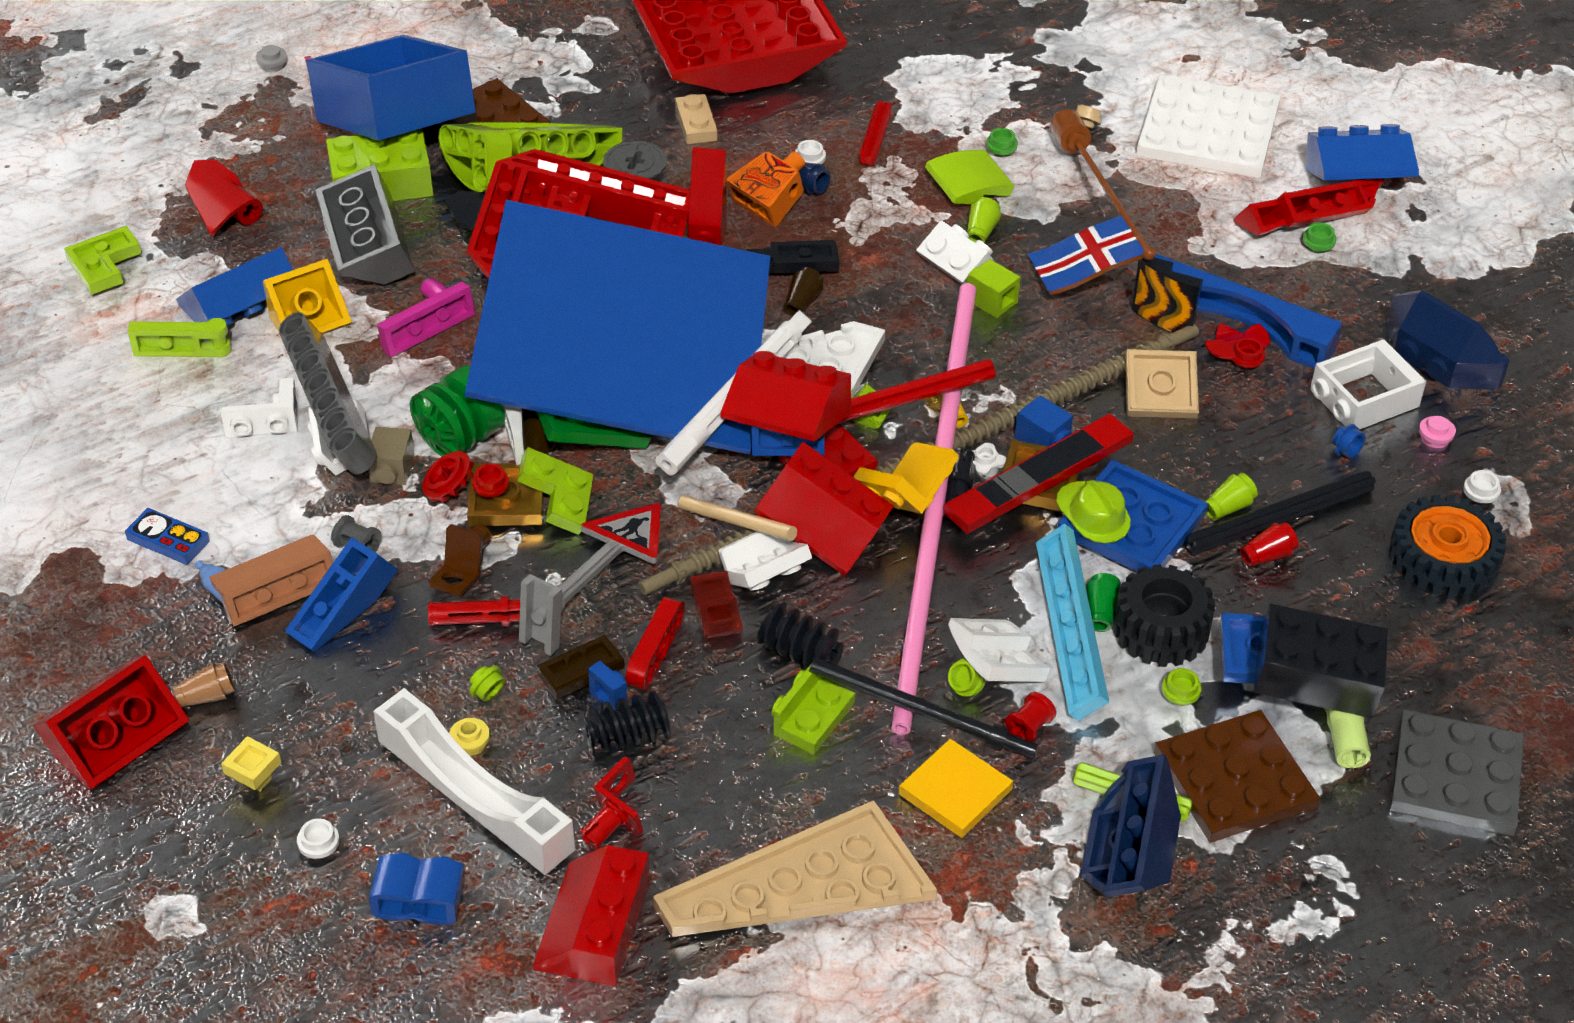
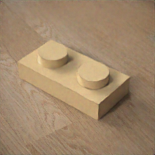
M690 94L684 97H676L675 108L686 143L695 144L717 141V128L706 95Z

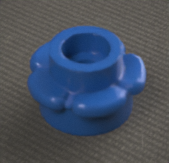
M1355 424L1339 428L1332 440L1333 445L1336 446L1335 454L1338 456L1343 454L1348 458L1355 457L1365 443V434L1359 431Z

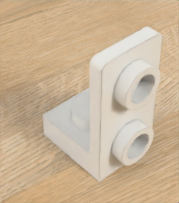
M294 377L279 378V393H273V403L222 407L221 417L225 436L240 437L298 432V399Z

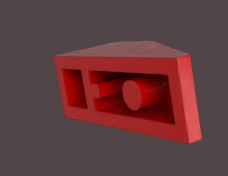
M693 147L688 238L723 246L727 229L726 150Z

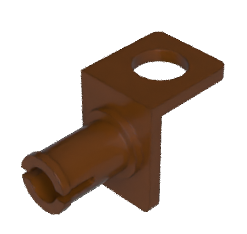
M452 524L449 525L446 529L444 566L429 579L428 586L462 596L480 578L482 549L491 542V539H489L492 537L490 530L480 524L474 525L471 529ZM448 577H455L461 579L463 582L458 584H449L444 582L443 579Z

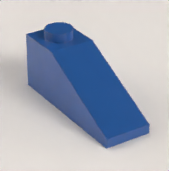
M351 537L285 632L312 651H317L377 601L398 569Z

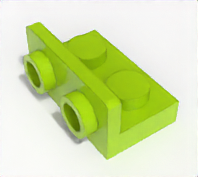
M810 664L806 671L801 670L797 674L789 692L785 696L781 695L777 698L773 705L771 716L774 717L775 736L815 755L854 705L855 692L822 676L809 672Z

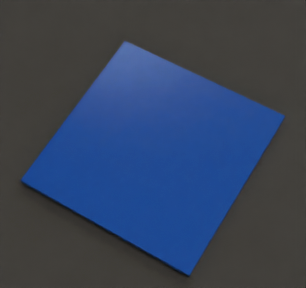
M506 200L464 397L673 439L736 373L738 366L750 358L762 345L770 256ZM726 419L703 445L750 454L752 426Z

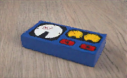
M148 507L125 530L128 541L185 565H188L210 542L208 532Z

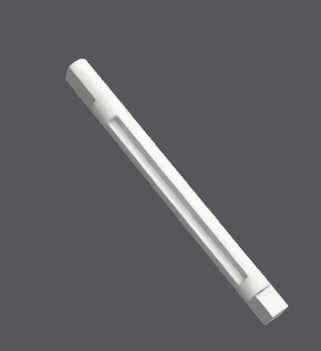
M799 310L789 321L783 322L754 353L770 351L775 356L784 357L801 339L802 332L812 321ZM735 374L656 456V464L668 475L676 474L726 420L721 418V409Z

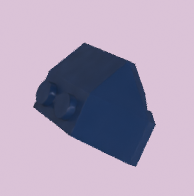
M1423 290L1404 294L1397 293L1392 296L1386 320L1391 347L1408 364L1448 388L1499 389L1502 387L1509 359L1504 353L1500 354L1495 342L1481 324Z
M1165 754L1128 761L1121 770L1123 775L1109 787L1093 810L1080 876L1106 897L1146 891L1170 883L1181 814L1169 761Z

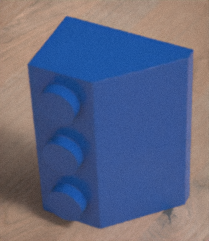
M1382 124L1378 130H1369V126L1352 125L1349 126V131H1338V127L1322 126L1318 127V132H1308L1306 170L1322 180L1419 177V168L1411 133L1400 129L1398 124Z
M282 247L190 288L179 296L176 301L194 322H207L213 318H222L228 326L234 323L232 319L234 315L243 312L244 316L248 317L264 309L261 304L266 301L263 280L292 271L293 268Z

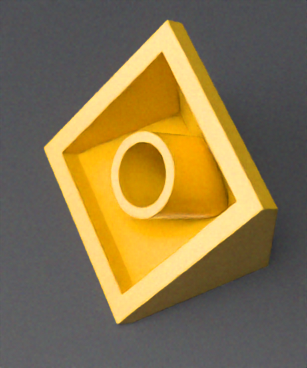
M328 258L263 280L269 318L278 332L283 320L295 312H302L321 333L352 323Z

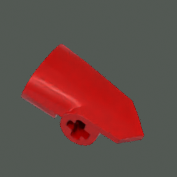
M216 159L194 160L185 183V188L210 236H213L232 216L244 225H251L260 218L263 211L262 202L243 189L240 180L231 170Z

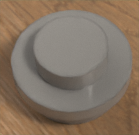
M267 45L257 52L256 60L263 71L278 72L285 67L287 54L284 49L278 46Z

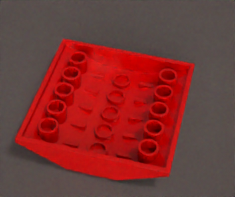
M631 0L672 80L727 93L746 92L751 89L766 86L772 87L777 84L790 82L847 46L845 36L823 0Z

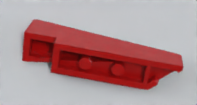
M1359 179L1283 193L1274 200L1249 204L1233 221L1255 235L1261 236L1286 225L1288 228L1366 214L1373 208L1376 201L1374 198L1376 192L1385 179Z

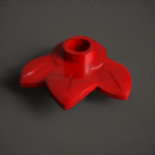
M1221 323L1216 331V339L1205 341V347L1212 355L1232 360L1238 366L1250 369L1258 367L1264 362V350L1270 344V337L1266 329L1259 323L1248 328L1244 334Z

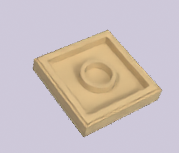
M1126 350L1127 416L1197 419L1199 405L1196 351Z

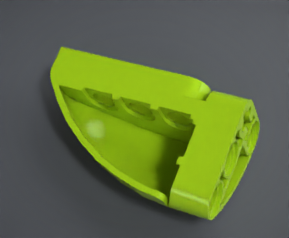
M470 122L468 124L443 125L440 128L438 139L442 153L456 177L465 186L480 193L486 192L496 161L533 149L600 166L603 164L604 155L607 151L622 143L623 128L567 123Z

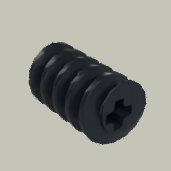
M785 602L778 603L767 614L759 628L757 644L764 643L767 649L777 650L783 657L790 656L793 662L803 663L806 669L813 662L814 657L835 665L838 664L844 646L842 642H838L839 629L832 628L824 635L826 631L825 622L819 621L812 629L813 617L805 615L799 622L800 610L797 608H793L786 616L788 606Z
M655 691L648 693L646 703L640 695H633L631 708L624 698L617 700L615 711L608 701L602 702L600 714L593 705H587L585 708L584 728L587 744L592 756H594L595 744L597 743L601 745L605 753H609L611 740H615L621 750L625 749L626 738L631 736L636 746H641L643 733H646L651 742L655 743L657 732L661 729L667 739H671L668 713L664 702L661 701Z

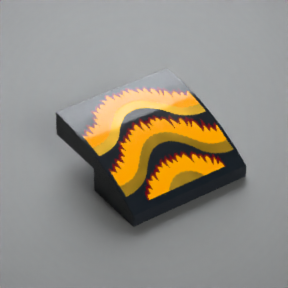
M1155 257L1152 260L1142 258L1138 260L1131 309L1146 321L1170 333L1186 326H1193L1196 323L1203 279L1173 272L1174 262Z

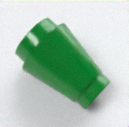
M1095 574L1091 577L1090 582L1086 584L1094 630L1097 632L1109 631L1115 616L1121 581L1112 574Z

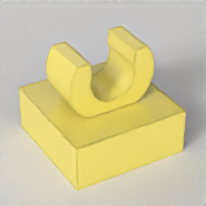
M247 736L221 763L223 774L254 790L261 791L272 780L271 773L281 764L279 752Z

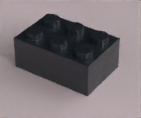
M1270 603L1259 633L1254 693L1373 718L1385 690L1388 629Z

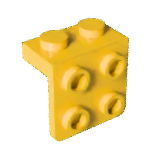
M916 442L910 446L892 474L860 467L854 478L891 503L894 508L922 514L932 503L935 493L945 478L952 473L959 455L953 449Z

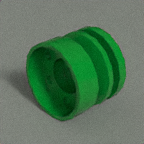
M468 365L458 367L442 377L439 384H431L425 390L413 395L409 403L411 416L417 430L429 447L441 457L454 451L464 452L471 449L476 441L488 438L503 428L505 423V412L502 404L464 397L470 370Z

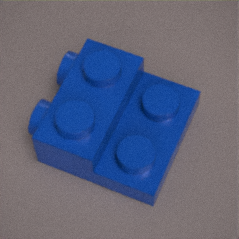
M1221 613L1219 624L1223 682L1255 683L1258 639L1265 616Z

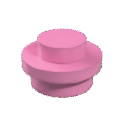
M1430 416L1421 421L1419 433L1421 440L1427 446L1443 448L1454 439L1456 428L1445 417Z

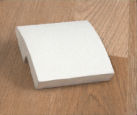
M950 618L948 626L957 646L970 665L987 681L1046 682L1050 667L1027 651L1031 636L1011 621L1001 619Z

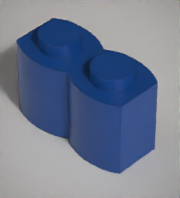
M401 852L379 856L369 895L371 915L392 921L415 919L434 925L456 923L465 883L463 864L444 856L423 860Z

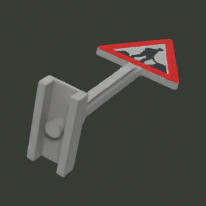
M654 503L582 523L581 532L606 544L559 587L531 574L522 580L519 641L526 644L533 638L545 644L544 653L551 656L559 649L561 611L564 610L565 604L615 557L625 551L652 564L657 563L661 504Z

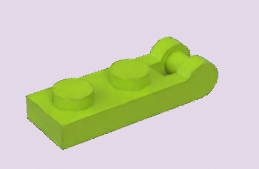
M213 318L207 322L130 321L127 330L133 356L224 357L232 350L230 340L226 337L228 333L227 323L222 318Z

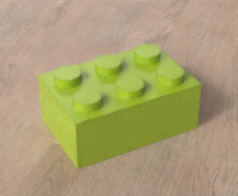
M422 128L379 141L362 135L339 136L326 139L333 182L375 164L391 193L393 201L433 196L430 164Z

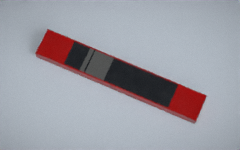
M1109 413L944 504V514L966 534H969L1132 443L1134 433Z

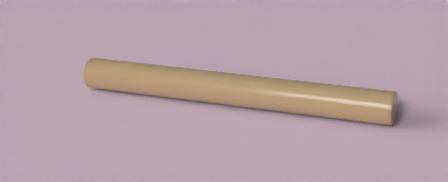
M682 495L678 500V507L682 510L789 541H793L797 536V528L795 526Z

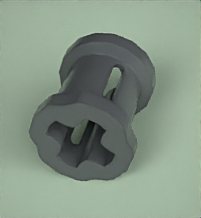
M344 515L335 524L331 533V540L334 546L342 548L353 537L376 553L381 542V531L375 527L366 528L356 523L353 517Z

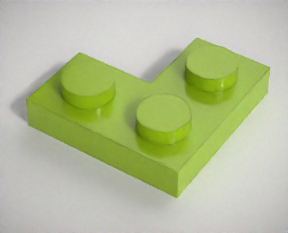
M127 225L64 248L67 260L91 295L123 284L121 272L114 263L142 254L139 242Z
M527 447L521 458L517 482L550 495L545 522L577 535L581 533V524L586 522L594 474Z

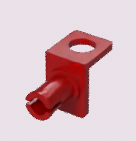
M626 756L594 786L601 810L578 831L579 836L588 846L591 842L593 843L591 848L594 850H598L600 845L619 826L627 827L638 836L644 832L638 813L618 799L636 778L632 762ZM623 773L620 782L611 789L613 781L619 774Z

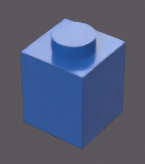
M1040 395L1017 413L1015 439L1027 443L1051 446L1072 434L1073 415Z

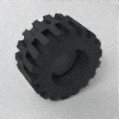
M1161 564L1153 565L1152 569L1142 567L1138 569L1137 574L1130 573L1126 577V582H1122L1119 588L1114 617L1115 637H1119L1118 643L1122 649L1129 648L1128 654L1136 658L1139 656L1143 658L1142 662L1147 664L1156 662L1158 666L1167 667V663H1173L1175 666L1183 665L1184 659L1191 662L1196 659L1197 653L1202 654L1205 650L1215 610V599H1212L1213 592L1210 587H1204L1205 581L1200 577L1194 578L1192 576L1193 572L1187 569L1181 571L1177 569L1178 566L1173 565L1165 568Z

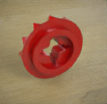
M454 451L442 456L432 464L425 475L422 484L424 495L432 502L441 501L443 503L451 495L456 497L461 488L467 487L466 481L473 476L471 469L474 462L462 451Z

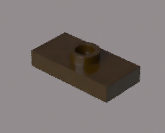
M602 635L537 665V673L557 700L589 685L588 668L598 661L603 662L612 671L624 669L625 663L624 658L607 636Z

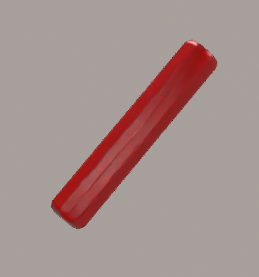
M880 100L875 104L859 152V162L862 165L872 166L876 162L892 113V105L889 101L884 103Z

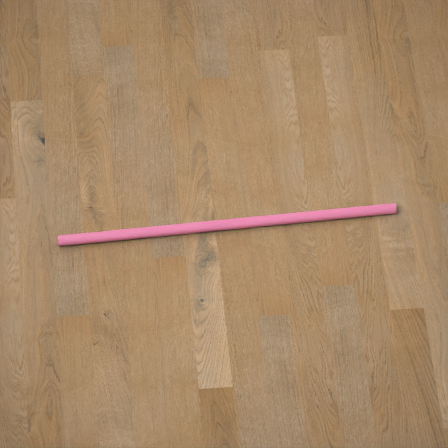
M970 283L962 284L959 289L947 371L963 367L966 364L977 291L976 287ZM962 388L943 393L935 446L953 449ZM949 476L945 478L935 493L932 503L925 509L897 686L898 690L916 696ZM894 705L891 730L899 735L910 733L913 712Z

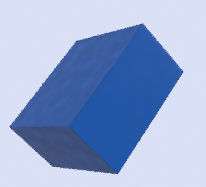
M399 35L306 60L317 122L379 141L476 113L467 50L407 35Z

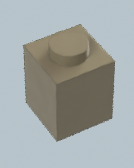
M375 427L371 441L377 456L373 465L368 469L370 483L406 485L415 455L411 429Z

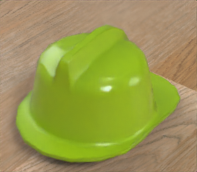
M1095 480L1077 481L1061 487L1057 493L1056 503L1059 509L1083 537L1093 542L1106 544L1117 542L1128 533L1131 519L1125 508L1123 494L1116 486L1108 482Z

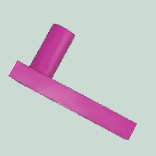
M434 278L426 279L422 283L420 290L421 294L428 299L377 324L383 352L391 358L475 315L470 286L460 282L447 288Z

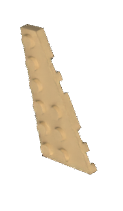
M873 800L653 896V906L671 936L677 937L936 900L937 889Z

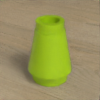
M982 197L970 207L967 233L969 234L968 239L974 243L977 240L985 243L1001 219L1000 206L995 200Z
M1245 473L1231 474L1205 501L1209 503L1206 515L1211 520L1216 521L1219 518L1252 505L1254 498L1258 496V490L1253 480Z

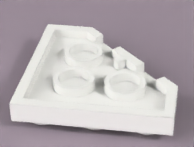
M852 321L842 324L841 330L824 334L820 330L802 335L801 339L783 358H799L808 364L833 366L838 371L850 373L851 398H853L885 341V330Z

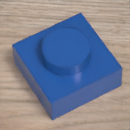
M601 661L588 668L590 695L601 704L608 701L614 711L619 698H624L627 701V683L621 673L617 670L612 671Z

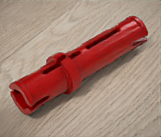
M501 596V600L428 603L429 626L500 622L502 626H511V622L520 621V599H510V596Z

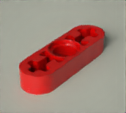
M664 597L661 600L628 663L625 676L628 686L645 691L650 687L681 627L685 613L684 602Z

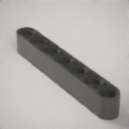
M302 312L292 313L280 324L279 334L328 449L352 474H361L367 471L375 462L376 450L325 337Z

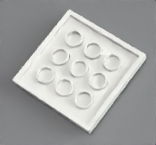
M1160 74L1137 145L1136 156L1261 178L1281 96L1265 91L1257 92L1241 89L1236 86L1211 84L1207 81H1194L1175 75L1166 76Z

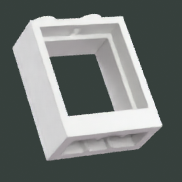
M1383 339L1317 363L1310 390L1345 427L1355 424L1360 430L1420 407L1426 380ZM1372 374L1388 390L1385 393L1358 402L1344 388L1343 384Z

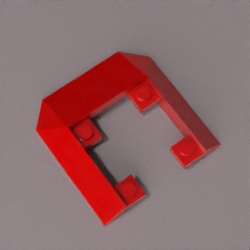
M533 149L496 161L467 248V254L489 279L506 200L581 216H590L609 222L683 237L689 215L690 189Z

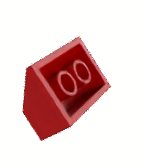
M770 351L756 352L738 366L721 409V418L815 442L851 414V374L838 371L833 366L808 364L799 358L787 359L778 357Z
M802 442L753 512L760 517L795 526L797 528V536L794 541L808 544L812 554L845 576L876 534L893 508V505L805 442Z
M142 655L130 659L35 723L33 727L54 758L90 790L190 720L147 655Z
M607 845L569 862L537 951L533 970L614 987L617 986L650 885L649 853Z

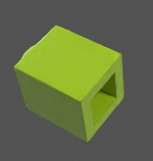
M989 259L978 268L972 269L968 274L966 283L973 284L977 289L974 305L995 318H998L1018 303L1021 277Z

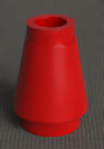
M1273 523L1245 546L1241 547L1240 554L1248 567H1253L1292 556L1293 550L1299 547V543L1294 530L1288 523Z

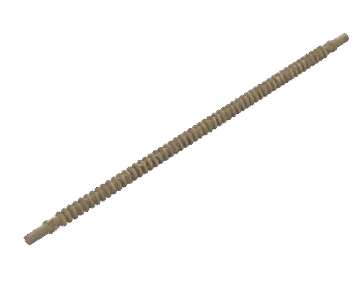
M1195 324L1193 326H1186L1171 334L1163 333L1153 342L1148 340L1144 344H1139L1136 348L1130 349L1173 351L1175 346L1197 337L1199 329ZM1126 351L1120 355H1115L1112 359H1106L1105 363H1098L1097 367L1091 366L1089 370H1083L1081 374H1075L1073 378L1068 377L1065 381H1059L1057 385H1051L1049 389L1044 388L1041 393L1035 392L1033 397L1027 396L1025 400H1019L1017 404L1012 403L1009 408L1003 407L1001 412L995 411L992 416L986 415L984 420L978 419L976 424L973 422L969 423L968 428L965 426L961 427L959 431H955L953 450L963 447L964 450L966 446L972 447L974 442L980 443L982 438L989 439L990 435H997L999 431H1005L1007 427H1014L1017 421V413L1040 395L1055 405H1061L1064 400L1069 401L1072 397H1078L1080 393H1086L1088 389L1092 390L1095 386H1101L1103 382H1110L1111 378H1118L1119 374L1125 375ZM936 440L934 443L928 442L927 444L935 446ZM902 454L901 459L894 458L892 463L885 462L884 467L877 466L875 470L892 474L905 454ZM744 528L743 534L735 532L734 538L726 536L725 542L718 540L716 547L710 544L707 546V551L699 549L697 555L690 553L687 560L671 562L669 568L638 582L640 592L645 596L673 582L680 584L694 572L701 574L703 568L710 570L712 563L715 566H719L721 563L718 553L720 548L756 531Z

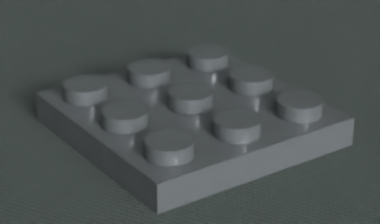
M1403 709L1400 718L1390 811L1514 836L1518 824L1524 733Z

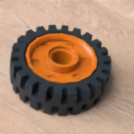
M1432 495L1430 501L1426 497L1418 498L1417 503L1410 502L1407 504L1406 509H1402L1399 513L1391 536L1390 558L1392 563H1396V570L1400 574L1406 572L1405 579L1408 582L1412 583L1418 580L1417 587L1424 591L1428 586L1433 587L1432 594L1441 595L1442 590H1447L1448 597H1456L1460 590L1463 596H1468L1472 594L1473 589L1478 593L1484 590L1485 585L1490 586L1499 572L1506 550V535L1502 533V525L1500 522L1494 523L1495 516L1490 512L1483 515L1484 507L1478 504L1473 508L1469 507L1470 500L1462 498L1460 503H1456L1455 496L1450 495L1446 496L1445 501L1441 500L1440 495Z

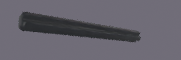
M1363 471L1193 532L1186 536L1185 547L1191 555H1197L1261 532L1273 523L1281 524L1371 492L1375 489V477H1372L1369 471Z

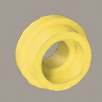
M477 718L459 720L451 727L449 732L469 756L481 753L490 739L487 724Z

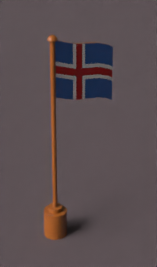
M1071 109L1061 110L1053 116L1050 123L1051 131L1064 151L1070 154H1082L1121 216L1091 226L1050 247L1028 253L1050 295L1075 288L1114 268L1142 258L1152 260L1156 255L1155 249L1147 245L1087 152L1086 148L1091 141L1090 131L1078 113Z

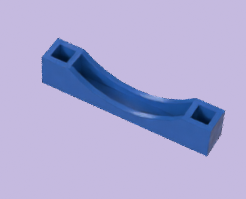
M1159 254L1155 255V258L1174 262L1173 272L1203 279L1197 312L1221 315L1238 320L1249 326L1259 323L1266 329L1270 339L1283 350L1289 360L1315 369L1317 363L1330 359L1336 350L1343 322Z

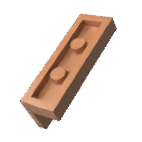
M309 535L212 575L209 579L211 585L221 596L229 622L235 627L311 595L333 564V560L328 548L315 535Z

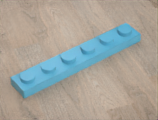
M1063 524L1037 541L1036 546L1068 713L1080 721L1109 703L1074 530Z

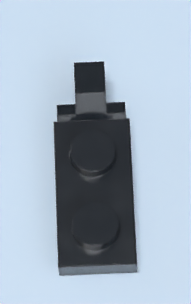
M835 240L771 242L770 247L747 249L750 252L770 256L769 274H791L803 267H810L819 273L839 271L840 267Z

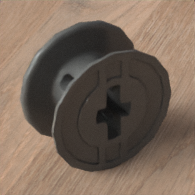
M645 141L623 142L610 148L604 155L603 165L606 168L668 184L664 174L661 173L666 168L667 157L664 151L654 144Z

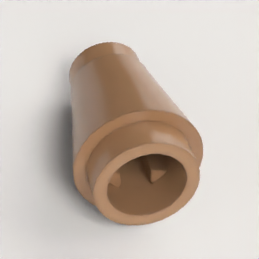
M213 662L180 682V684L173 686L174 695L181 708L228 699V694L236 692L232 677L225 663L215 665Z

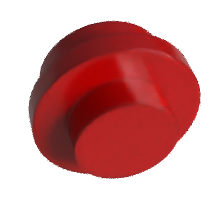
M488 463L476 470L472 478V486L474 491L481 496L496 497L508 489L509 477L500 465Z

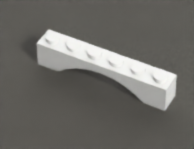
M405 688L373 711L378 741L541 873L546 875L575 851L572 819L544 797H533L518 792L489 774L453 739L433 711Z

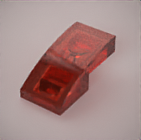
M728 571L690 576L691 591L705 639L743 633L736 596H733Z

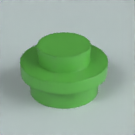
M1007 128L994 129L986 141L987 149L997 156H1007L1015 152L1018 146L1015 133Z
M1313 223L1304 232L1303 242L1315 252L1331 250L1336 244L1335 231L1333 227L1326 223Z

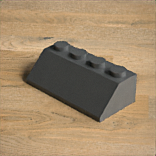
M375 164L315 190L340 275L385 285L415 272L391 193Z

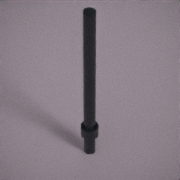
M814 657L809 672L987 741V746L999 751L1003 747L1033 759L1038 744L1008 733L1009 728L996 723L990 726L817 657Z

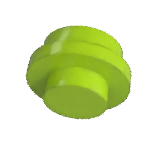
M966 658L955 662L948 673L950 686L960 696L973 697L981 692L986 683V679L970 665Z
M497 665L489 668L483 666L478 669L469 681L471 684L469 694L473 698H480L483 702L491 700L506 683V679L501 675L502 670Z
M1174 669L1163 680L1162 693L1166 699L1174 704L1189 705L1196 702L1201 695L1202 686L1199 678L1189 669Z

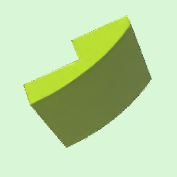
M985 150L957 151L929 160L925 165L927 171L954 204L972 205L979 198L984 197V195L1010 196L1015 187Z

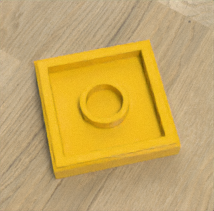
M949 739L899 785L898 794L960 838H963L1012 790L1013 780L952 739Z

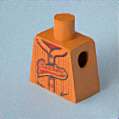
M792 151L783 160L770 152L762 153L726 179L732 201L771 226H778L803 194L804 188L799 171L806 165L804 159L795 151Z

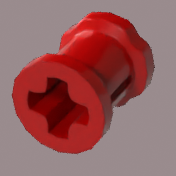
M1030 692L1024 699V705L1019 711L1011 712L1005 718L1006 728H1009V733L1032 742L1037 737L1038 729L1043 724L1050 723L1056 717V708L1045 695L1039 692Z

